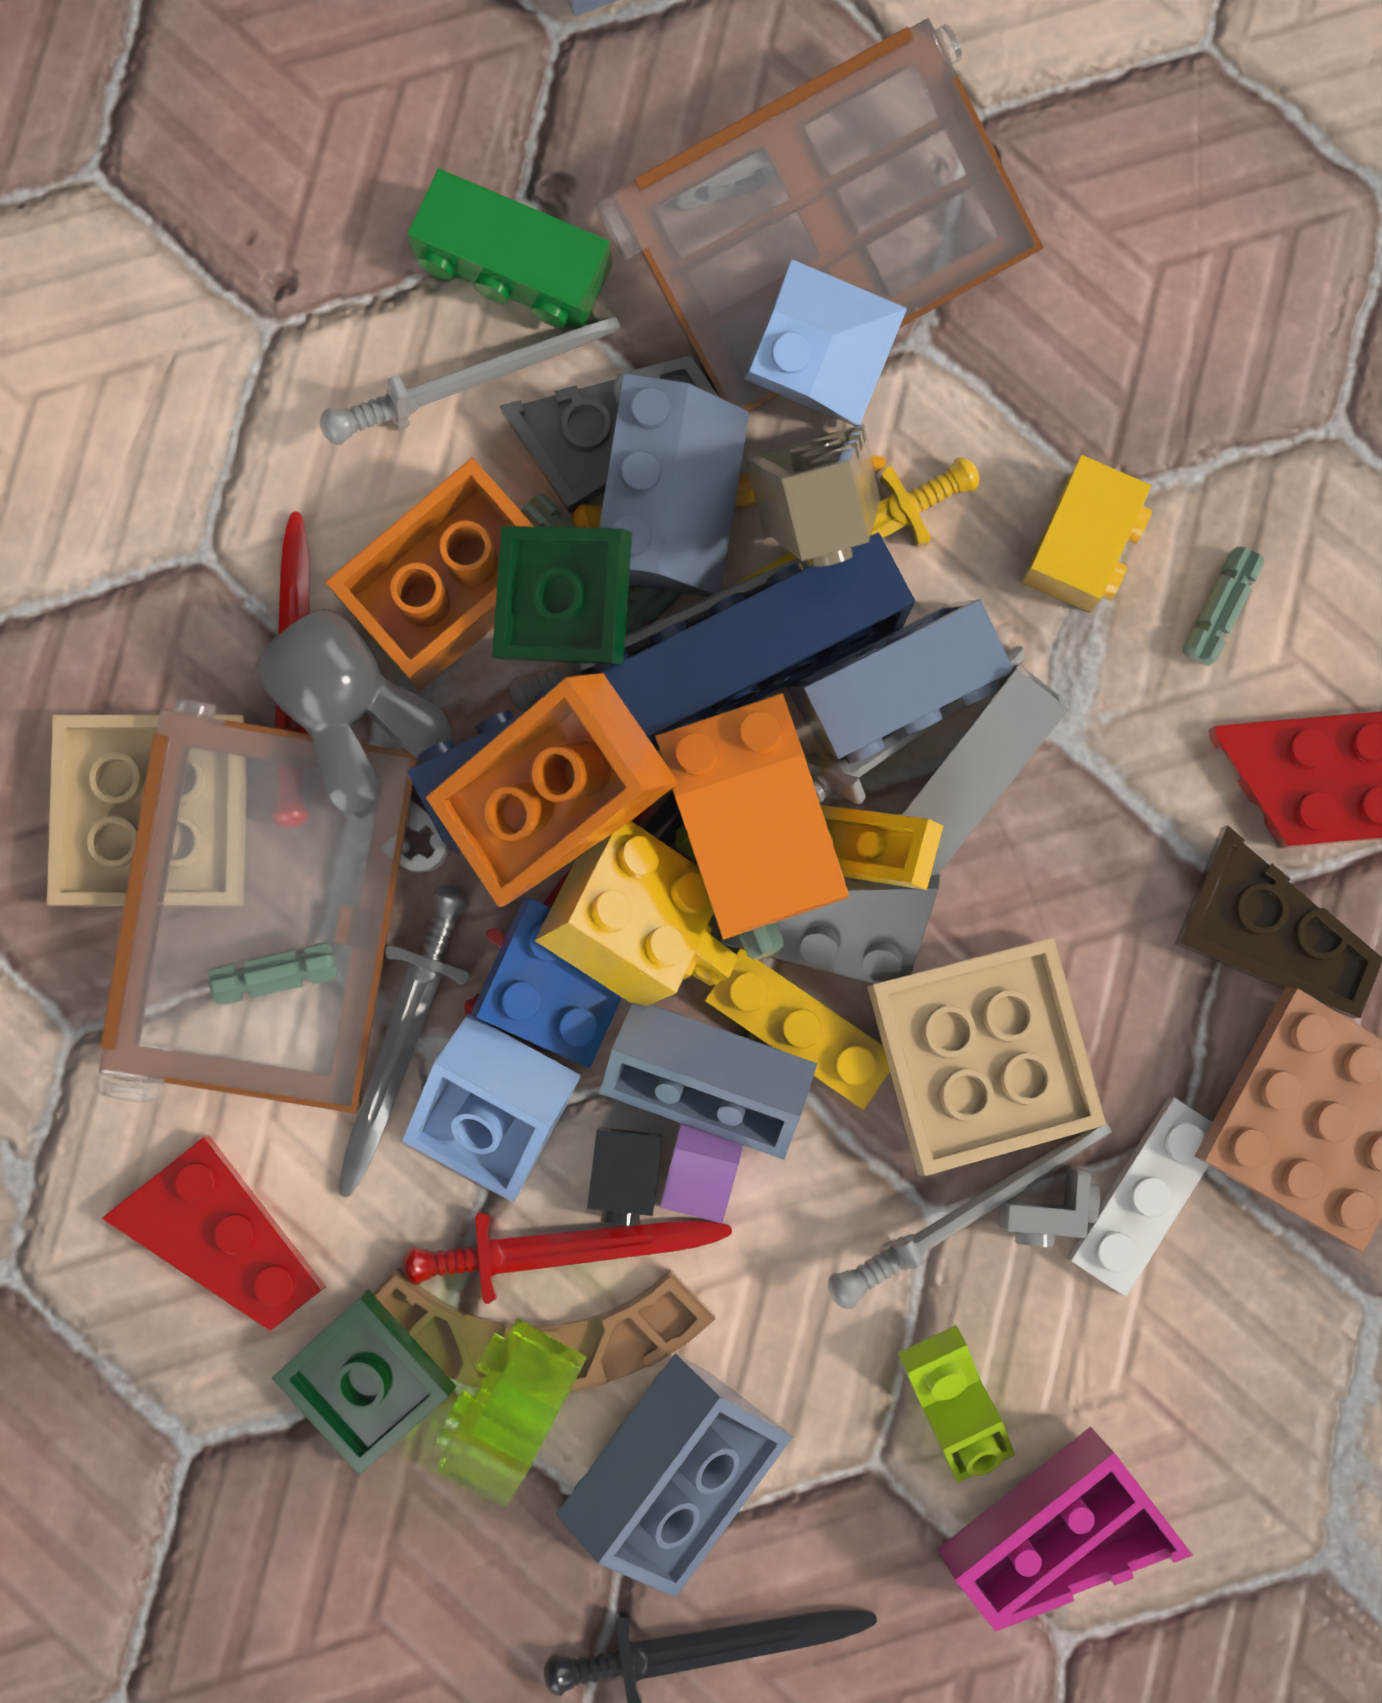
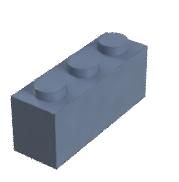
M632 1003L611 1050L599 1094L784 1160L800 1120L817 1063L652 1004L642 1006Z

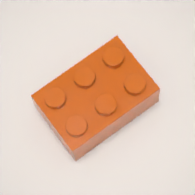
M471 457L325 583L405 676L421 691L494 628L501 526H534L475 459Z

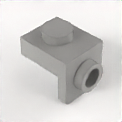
M1067 1167L1064 1205L1006 1201L999 1208L998 1226L1007 1231L1016 1232L1015 1243L1030 1246L1054 1247L1055 1235L1087 1238L1088 1223H1096L1099 1215L1098 1184L1091 1183L1090 1171Z

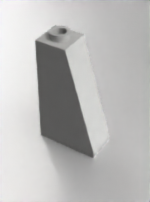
M1020 664L901 814L928 818L943 826L931 875H938L1069 710V702Z

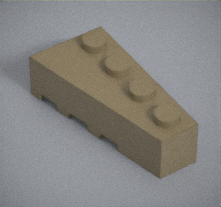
M864 424L744 457L762 530L801 561L811 559L813 567L836 564L853 557L851 547L870 541L881 494Z

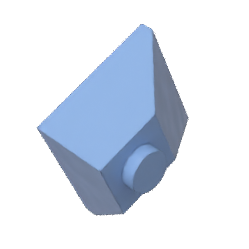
M791 259L743 380L845 423L858 426L863 419L907 308Z

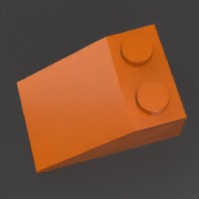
M604 673L566 677L426 796V799L498 907H503L629 823L679 782Z
M783 693L655 736L663 761L679 782L673 787L674 795L723 940L849 898L848 889L813 780Z

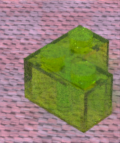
M516 1319L506 1338L494 1333L475 1367L478 1371L486 1374L475 1396L462 1390L435 1443L436 1446L445 1450L436 1471L497 1505L506 1508L528 1473L587 1357L519 1319Z

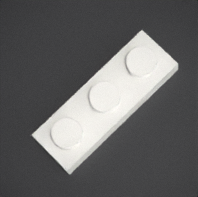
M1168 1097L1100 1204L1097 1222L1088 1224L1087 1238L1078 1239L1067 1259L1121 1295L1127 1297L1209 1166L1207 1163L1196 1158L1195 1154L1212 1122L1178 1099Z

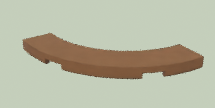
M400 1267L373 1292L375 1297L449 1378L456 1380L455 1382L462 1385L501 1393L528 1395L567 1393L607 1384L609 1381L630 1375L646 1366L649 1367L665 1359L690 1342L716 1319V1315L672 1270H669L655 1284L630 1301L607 1312L582 1320L550 1325L509 1324L485 1319L462 1311L437 1298L420 1285L409 1283Z

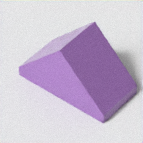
M681 1123L660 1208L723 1223L743 1145Z

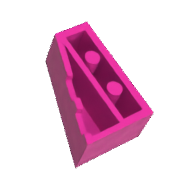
M1091 1426L937 1549L954 1580L995 1632L1074 1602V1594L1111 1581L1116 1586L1134 1579L1132 1572L1170 1558L1175 1563L1193 1556L1115 1452Z

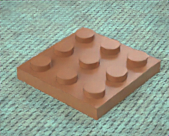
M1285 986L1198 1148L1195 1157L1345 1245L1364 1253L1382 1219V1039L1300 989Z

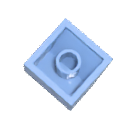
M467 1014L435 1060L402 1142L514 1203L559 1122L581 1075L510 1037L501 1030Z

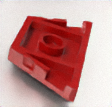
M1382 711L1218 725L1209 729L1211 742L1216 749L1221 747L1241 778L1237 781L1249 801L1256 804L1263 812L1264 824L1280 849L1382 840Z

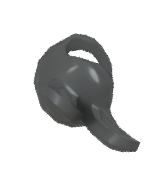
M321 609L296 621L274 638L258 658L256 669L262 687L283 712L302 726L313 738L325 790L339 810L349 813L365 811L373 804L378 795L379 783L377 775L350 726L357 723L365 715L371 716L407 752L415 757L435 744L452 739V726L442 711L415 693L389 681L382 673L370 647L357 628L346 616L333 610Z

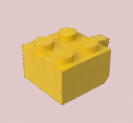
M632 821L576 858L535 939L537 943L628 1002L642 1006H648L676 994L682 980L690 978L691 975L709 986L716 985L721 980H727L739 957L710 934L712 928L708 924L714 911L699 867Z

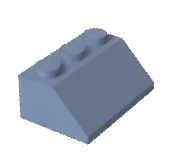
M624 373L599 528H623L632 532L629 585L709 597L722 591L749 411L689 383Z
M981 599L950 603L786 686L826 754L836 759L847 756L850 763H855L885 748L882 737L903 726L908 734H912L938 722L943 718L939 708L961 697L964 704L969 705L994 694L1001 689L997 679L1014 671Z
M675 1353L664 1369L655 1377L652 1385L625 1422L615 1431L613 1438L585 1476L576 1484L573 1492L556 1515L598 1564L677 1597L793 1437L713 1374Z

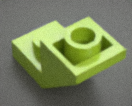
M957 1325L897 1353L957 1483L971 1476L986 1475L994 1471L1003 1461L1015 1456L1003 1421L980 1379L969 1348Z

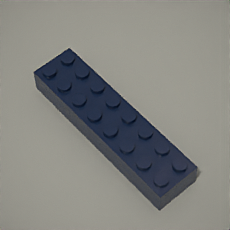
M877 532L871 535L868 543L851 547L853 557L848 560L822 567H813L812 565L806 569L803 568L801 563L789 565L767 579L766 582L769 588L747 599L743 592L732 594L710 607L708 610L711 615L710 618L688 628L685 621L666 627L651 638L652 647L631 658L628 652L624 651L623 665L596 664L592 669L595 674L604 673L657 752H660L656 735L740 708L746 704L758 702L786 688V686L903 628L914 606L915 599L880 533ZM559 683L538 693L534 697L536 703ZM511 710L499 712L476 726L479 735L455 746L453 740H446L435 744L417 756L420 762L419 765L407 770L442 842L457 854L462 853V851L426 799V796L526 711L516 716H513Z

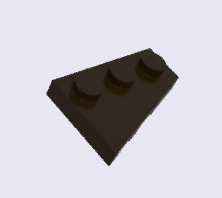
M1228 825L1222 827L1175 944L1283 990L1285 986L1298 988L1340 1014L1352 1019L1361 1018L1381 968L1382 957L1324 907L1319 908L1289 882L1290 878L1273 863L1268 864L1243 843L1245 839Z

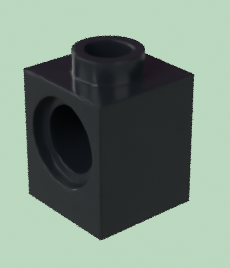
M605 1127L596 1129L587 1209L601 1210L600 1221L618 1225L638 1226L640 1215L653 1216L663 1134Z

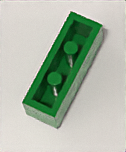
M440 168L437 169L407 233L414 256L418 259L417 263L425 271L446 280H450L455 275L474 283V288L481 295L497 303L506 304L511 299L530 307V312L537 319L557 328H563L565 323L576 328L585 326L612 267L609 240Z

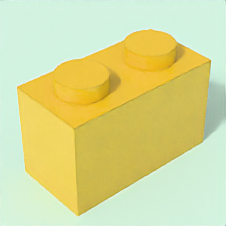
M1081 455L1066 480L1021 583L1088 613L1100 602L1102 597L1112 600L1128 568L1127 565L1118 562L1127 541L1134 544L1138 543L1151 517L1153 509L1143 506L1152 485Z

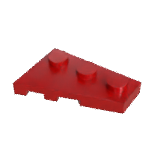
M210 1136L200 1139L101 1218L269 1331L275 1329L326 1288Z

